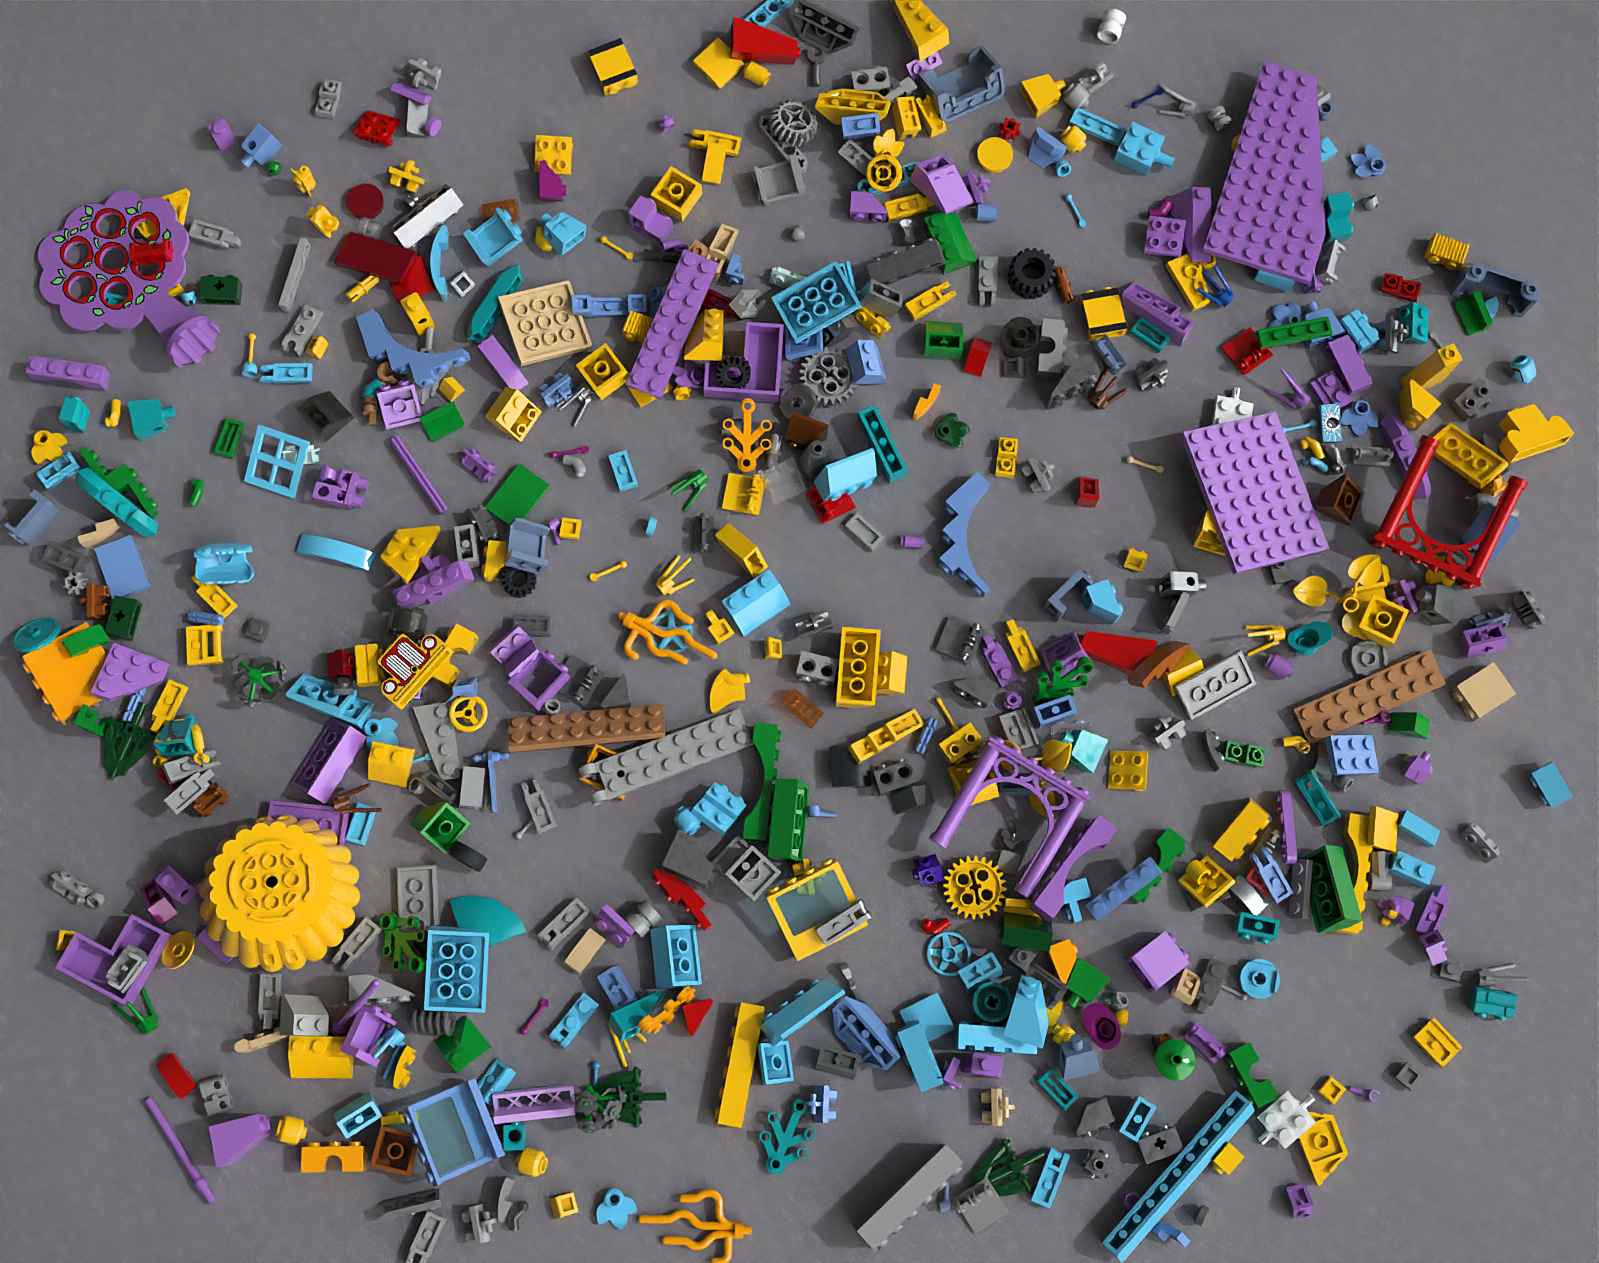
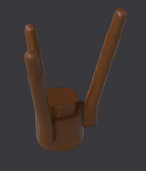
M1109 367L1105 368L1093 392L1089 395V403L1097 410L1105 409L1110 403L1128 391V388H1125L1107 400L1106 392L1118 379L1117 376L1108 383L1103 391H1098Z
M370 783L344 794L332 796L335 811H341V814L381 812L382 808H347V806L351 805L349 796L370 787Z

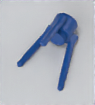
M1214 266V270L1225 289H1221L1210 275L1203 270L1202 274L1218 291L1215 295L1217 299L1200 288H1197V291L1215 302L1218 307L1220 305L1226 307L1235 298L1234 292L1228 286L1217 266Z

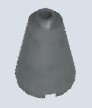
M819 440L809 444L800 453L798 458L801 474L812 481H815L826 465L835 462L832 451L824 442Z

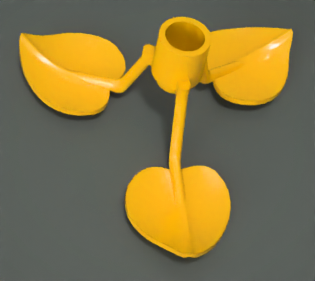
M1367 554L1352 561L1348 574L1351 578L1356 579L1353 593H1346L1342 598L1326 591V581L1322 577L1315 575L1303 579L1293 589V592L1297 599L1309 606L1323 605L1326 601L1325 595H1329L1339 603H1342L1344 609L1348 611L1342 618L1343 629L1352 636L1364 641L1368 640L1358 628L1367 607H1359V602L1356 598L1358 582L1364 586H1371L1378 582L1382 573L1380 556Z
M1004 740L1005 742L1003 744L1010 748L1011 746H1014L1020 750V748L1015 743L1008 740ZM1048 740L1043 745L1044 756L1034 759L1042 761L1043 769L1047 766L1053 771L1061 772L1065 770L1069 763L1072 743ZM999 754L998 758H1000V757H1005V756L1002 755V754ZM1000 762L1005 769L1014 770L1013 766L1008 762ZM1042 780V781L1039 783V786L1042 788V790L1040 791V792L1042 793V795H1043V791H1044L1046 788H1048V787H1043V784L1046 782L1045 780ZM1050 791L1047 794V800L1050 806H1056V797ZM1031 793L1029 795L1031 805L1040 815L1047 818L1041 801L1036 795Z

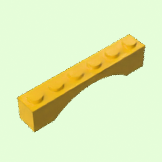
M1349 813L1345 816L1343 836L1352 854V885L1361 914L1365 909L1363 896L1368 887V881H1366V873L1370 870L1368 857L1373 847L1367 844L1369 816ZM1363 920L1349 928L1334 932L1350 935L1358 934L1362 930Z

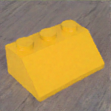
M704 310L696 317L685 343L684 360L722 361L724 310Z
M289 1036L288 1059L291 1078L352 1079L354 1058L340 1051L346 1037Z

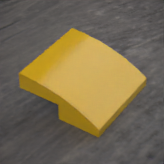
M719 38L693 60L694 66L706 74L707 79L719 89L745 66L742 60L730 59V48Z

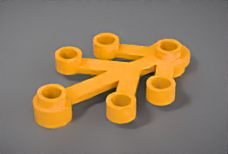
M747 398L740 404V408L744 412L743 434L737 429L731 419H726L723 422L724 429L729 430L743 445L742 453L734 445V441L731 438H725L722 442L723 447L729 449L738 459V468L743 472L752 471L756 466L755 459L765 450L770 449L772 445L769 439H763L760 442V446L751 453V445L765 431L771 429L772 423L769 420H763L761 426L751 434V413L755 410V403L752 399ZM746 402L751 403L749 410L744 408ZM726 421L732 422L731 428L725 427ZM764 422H769L770 427L768 429L763 428ZM726 440H730L732 442V445L730 447L725 446L724 443ZM763 441L769 442L768 448L762 446ZM745 459L750 460V465L747 467L743 465Z
M687 986L676 997L678 1001L669 1000L663 1006L665 1009L654 1018L647 1015L640 1021L638 1027L643 1032L646 1031L647 1034L650 1032L656 1034L662 1028V1021L669 1024L676 1017L673 1013L682 1004H689L696 997L694 995L696 990Z

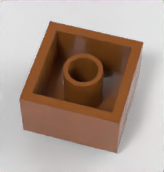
M381 1126L370 1167L413 1176L418 1161V1152L420 1151L417 1144L412 1142L411 1132L389 1126Z

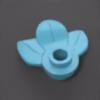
M373 718L365 723L364 732L367 735L366 745L369 750H371L372 741L398 745L397 736L393 732L398 726L395 720L391 718H383L381 720ZM373 725L377 726V730L375 732L372 731Z
M610 1189L604 1195V1202L597 1208V1221L601 1225L610 1220L615 1227L622 1230L627 1223L628 1214L637 1212L636 1204L631 1198L625 1197L619 1189ZM612 1195H616L618 1197V1201L616 1203L611 1202L610 1197Z

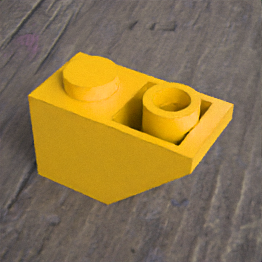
M489 540L488 546L484 548L486 564L482 565L481 574L486 582H491L504 572L506 566L504 565L506 542Z

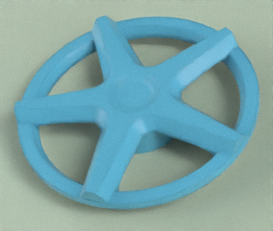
M673 611L659 615L652 623L662 630L672 628L689 630L690 635L693 636L691 624L675 626ZM668 616V625L666 627L656 625L660 619ZM650 632L658 649H663L669 641H673L680 648L674 650L676 653L683 651L688 646L687 643L683 644L679 635L663 638L658 646L654 639V633Z
M942 932L930 941L927 948V960L931 968L938 974L956 976L958 971L953 973H946L944 971L950 962L958 966L960 970L968 966L971 960V949L967 940L960 934ZM948 935L960 938L963 943L954 947L951 946ZM942 936L943 949H931L933 943ZM967 948L968 957L964 964L957 957V954ZM930 955L942 958L939 969L934 966Z

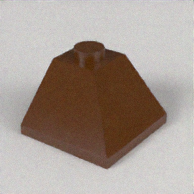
M793 411L785 435V444L791 449L803 450L813 441L819 440L823 442L827 440L829 425Z
M1343 474L1321 489L1314 506L1323 515L1351 526L1364 492L1347 474Z

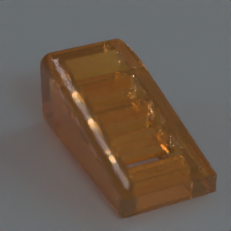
M518 199L482 204L483 223L495 215L497 207L506 209L508 212L509 208H513V212H509L512 217L510 221H520ZM488 209H491L492 216L488 217Z
M795 688L782 702L786 709L811 729L824 715L821 710ZM796 696L798 699L793 705H791L790 702ZM802 701L804 703L803 706L797 710L796 707ZM809 707L810 710L803 716V711ZM813 711L817 713L811 721L808 720Z

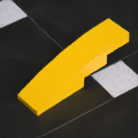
M913 709L868 734L865 738L853 743L848 747V750L857 764L922 728L925 724L917 711Z

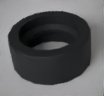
M457 840L454 841L448 851L451 857L478 872L482 870L487 861L485 856Z

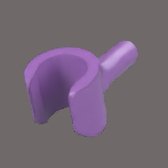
M557 517L549 520L548 524L554 535L556 545H559L561 543L556 528L560 527L561 524Z
M1352 1086L1349 1088V1091L1365 1096V1099L1369 1102H1377V1100L1371 1098L1372 1093L1380 1094L1377 1090L1366 1091Z

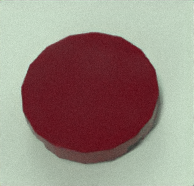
M363 183L355 186L349 192L347 205L355 217L363 220L372 219L383 210L384 198L382 192L376 186Z

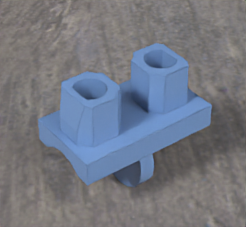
M558 373L553 378L554 384L549 387L547 384H544L539 388L541 396L549 408L561 400L566 402L568 400L567 396L576 388L568 374L564 376Z
M814 1086V1094H810V1102L804 1101V1106H810V1114H813V1123H828V1121L836 1119L835 1109H829V1101L836 1100L837 1090L831 1089L829 1086Z

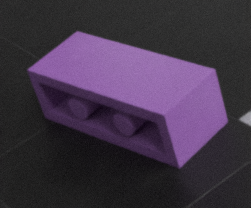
M1349 335L1327 343L1324 351L1336 376L1349 395L1353 396L1368 390L1372 385V377L1366 371L1364 361L1358 355L1356 345Z

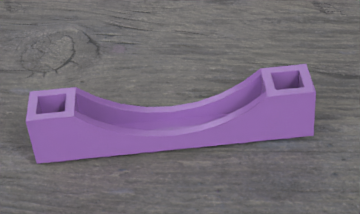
M1098 815L1095 820L1093 818L1089 820L1085 826L1087 831L1084 834L1081 832L1075 839L1076 846L1074 848L1070 847L1064 854L1065 861L1063 863L1058 862L1052 870L1055 873L1053 877L1050 878L1048 876L1041 885L1044 887L1042 892L1039 893L1037 891L1030 900L1033 904L1029 909L1047 923L1055 917L1064 904L1065 880L1073 863L1087 853L1103 849L1118 830L1117 827L1101 815Z

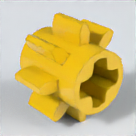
M1065 1023L1061 1027L1057 1024L1051 1031L1054 1034L1052 1040L1060 1046L1061 1043L1070 1041V1037L1075 1034V1031Z

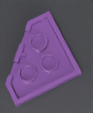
M113 643L90 695L110 702L120 696L141 691L148 686L161 684L170 664Z

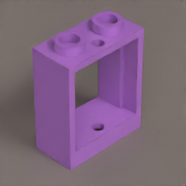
M539 648L537 657L532 662H527L523 666L522 671L508 681L538 711L571 678L567 673L569 669L561 662L557 664L553 661L555 657L548 650L544 653ZM545 660L560 676L537 699L522 683Z

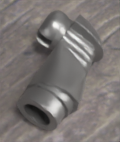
M1333 443L1324 450L1327 452L1331 465H1333L1330 467L1333 474H1341L1347 468V463L1342 458L1340 448Z

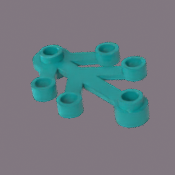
M796 1099L792 1103L793 1114L785 1133H783L779 1123V1114L777 1112H770L767 1116L768 1122L772 1124L779 1142L778 1150L775 1152L770 1141V1132L762 1131L759 1135V1139L764 1143L769 1156L766 1160V1168L771 1174H781L785 1170L786 1164L798 1159H806L809 1155L807 1148L800 1147L797 1152L784 1156L787 1148L816 1138L817 1133L813 1128H808L804 1133L792 1137L800 1116L805 1114L808 1106H804L802 1111L796 1109L798 1103L804 1105L805 1100ZM771 1114L777 1115L775 1122L770 1121L769 1117ZM812 1130L814 1137L808 1138L807 1131ZM763 1133L769 1134L767 1141L762 1140L761 1136ZM801 1149H804L806 1151L805 1157L799 1156V1151ZM774 1160L780 1162L778 1168H773L772 1162Z

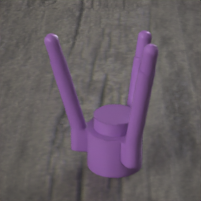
M1281 369V373L1296 390V393L1291 397L1293 401L1271 389H1267V392L1286 402L1293 409L1296 407L1301 409L1311 398L1303 391L1291 374L1288 375L1284 369Z

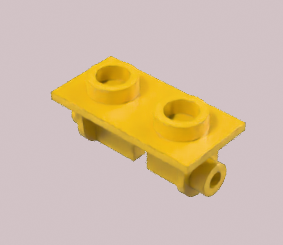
M302 166L296 172L291 168L292 179L297 184L298 190L302 194L306 192L311 197L310 190L315 187L316 182L309 167Z
M863 306L855 310L853 316L879 339L882 338L884 332H888L891 328L889 322L880 315L877 318L875 317L876 312Z

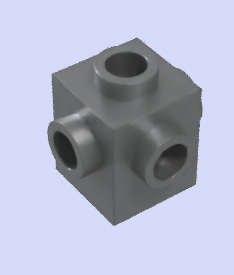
M1092 1150L1091 1152L1088 1151L1082 1160L1084 1163L1081 1167L1086 1170L1085 1174L1093 1180L1096 1178L1102 1179L1103 1177L1107 1178L1112 1171L1111 1164L1113 1162L1109 1160L1110 1155L1103 1150ZM1097 1161L1102 1162L1100 1169L1095 1166Z

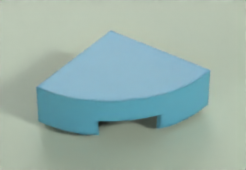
M1496 296L1485 301L1491 318L1496 315L1499 307Z

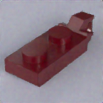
M708 289L701 307L707 310H724V318L730 319L732 316L740 321L742 319L729 306L733 299Z

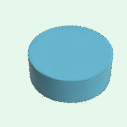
M650 518L645 535L653 536L658 521L657 518Z

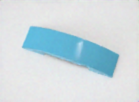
M442 225L432 245L430 257L432 278L443 302H447V282L445 277H440L441 250H448L449 233L446 225Z
M302 534L296 551L300 554L312 557L318 556L348 564L353 568L369 572L375 558V553L333 539Z

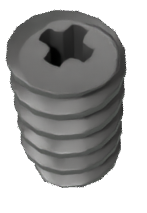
M415 1007L411 1017L412 1031L415 1033L422 1032L423 1034L430 1032L431 1035L438 1034L441 1036L444 1034L446 1036L453 1035L456 1024L455 1014L450 1016V1011H446L444 1016L442 1011H437L436 1015L435 1011H429V1014H427V1010H424V1008L420 1014L419 1008Z

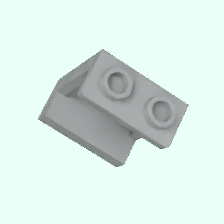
M796 154L789 156L790 160L763 168L754 167L755 173H752L755 184L758 183L759 190H756L758 199L763 201L765 206L807 194Z

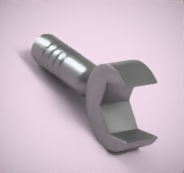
M810 47L807 51V60L813 65V87H819V65L824 62L825 51L823 49L822 54L815 57L811 54L812 47Z

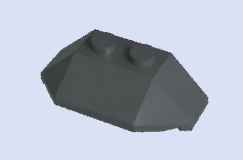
M794 0L789 12L798 37L822 50L824 49V51L830 54L852 46L860 30V27L850 20L808 0Z

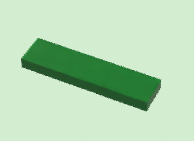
M1329 317L1259 329L1255 332L1260 349L1333 335Z

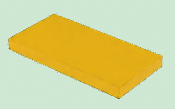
M1449 423L1433 437L1440 442L1433 456L1480 489L1508 467L1506 460L1452 423Z

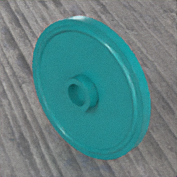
M40 618L31 621L14 634L12 645L19 652H32L41 649L58 636L60 625L53 618Z

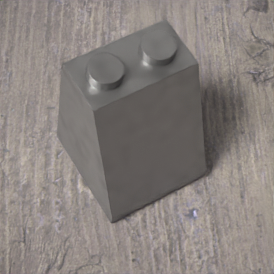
M679 829L662 867L667 872L707 889L708 885H713L716 878L714 866L689 837Z

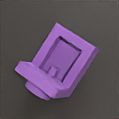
M953 1057L950 1061L946 1060L942 1071H944V1086L955 1091L956 1088H962V1084L952 1080L961 1061Z

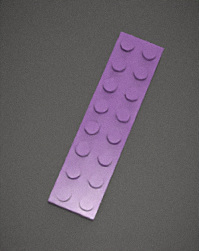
M685 249L683 250L626 386L660 400L662 399L719 264Z

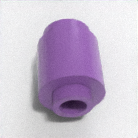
M1270 654L1264 668L1268 669V672L1282 679H1285L1286 676L1290 677L1294 670V667L1291 666L1293 662L1277 654Z

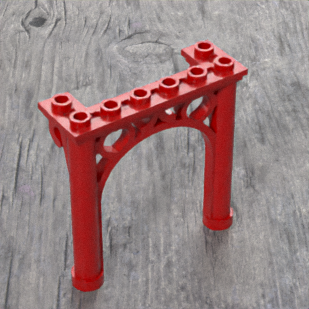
M1422 435L1418 442L1417 451L1378 532L1372 534L1367 541L1372 542L1371 546L1381 550L1382 548L1389 547L1393 549L1392 553L1401 557L1404 554L1410 557V561L1419 565L1421 563L1428 565L1427 569L1438 573V571L1445 573L1446 578L1459 582L1458 586L1469 590V588L1481 587L1482 583L1480 582L1482 579L1480 578L1528 482L1517 476L1510 475L1484 531L1474 541L1463 545H1447L1437 542L1419 528L1412 512L1413 497L1440 443L1434 438ZM1406 510L1409 523L1398 525ZM1411 527L1413 529L1415 539L1412 542L1403 540L1400 537L1402 528ZM1421 538V543L1425 547V553L1410 546L1418 543ZM1479 544L1472 559L1468 548ZM1445 550H1449L1445 557L1447 563L1433 557L1437 552L1445 553ZM1461 550L1466 556V563L1464 565H1458L1451 560V555L1454 551Z

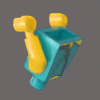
M185 714L182 719L168 721L153 741L155 753H157V756L152 761L155 767L161 768L163 764L168 762V759L163 758V756L192 754L195 750H197V753L193 759L196 763L201 765V758L203 762L209 763V756L203 753L204 742L201 728L195 723V717L191 714Z

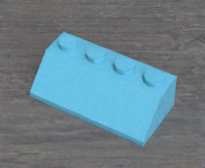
M828 978L822 981L817 979L809 985L811 989L806 993L802 990L794 996L796 1000L791 1004L787 1001L778 1008L780 1011L777 1014L770 1013L763 1018L764 1023L760 1028L771 1044L775 1046L845 994L844 990Z

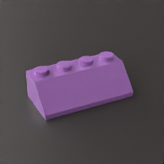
M331 718L290 785L325 804L331 798L337 784L343 779L347 768L353 763L355 755L363 747L367 736L353 727Z

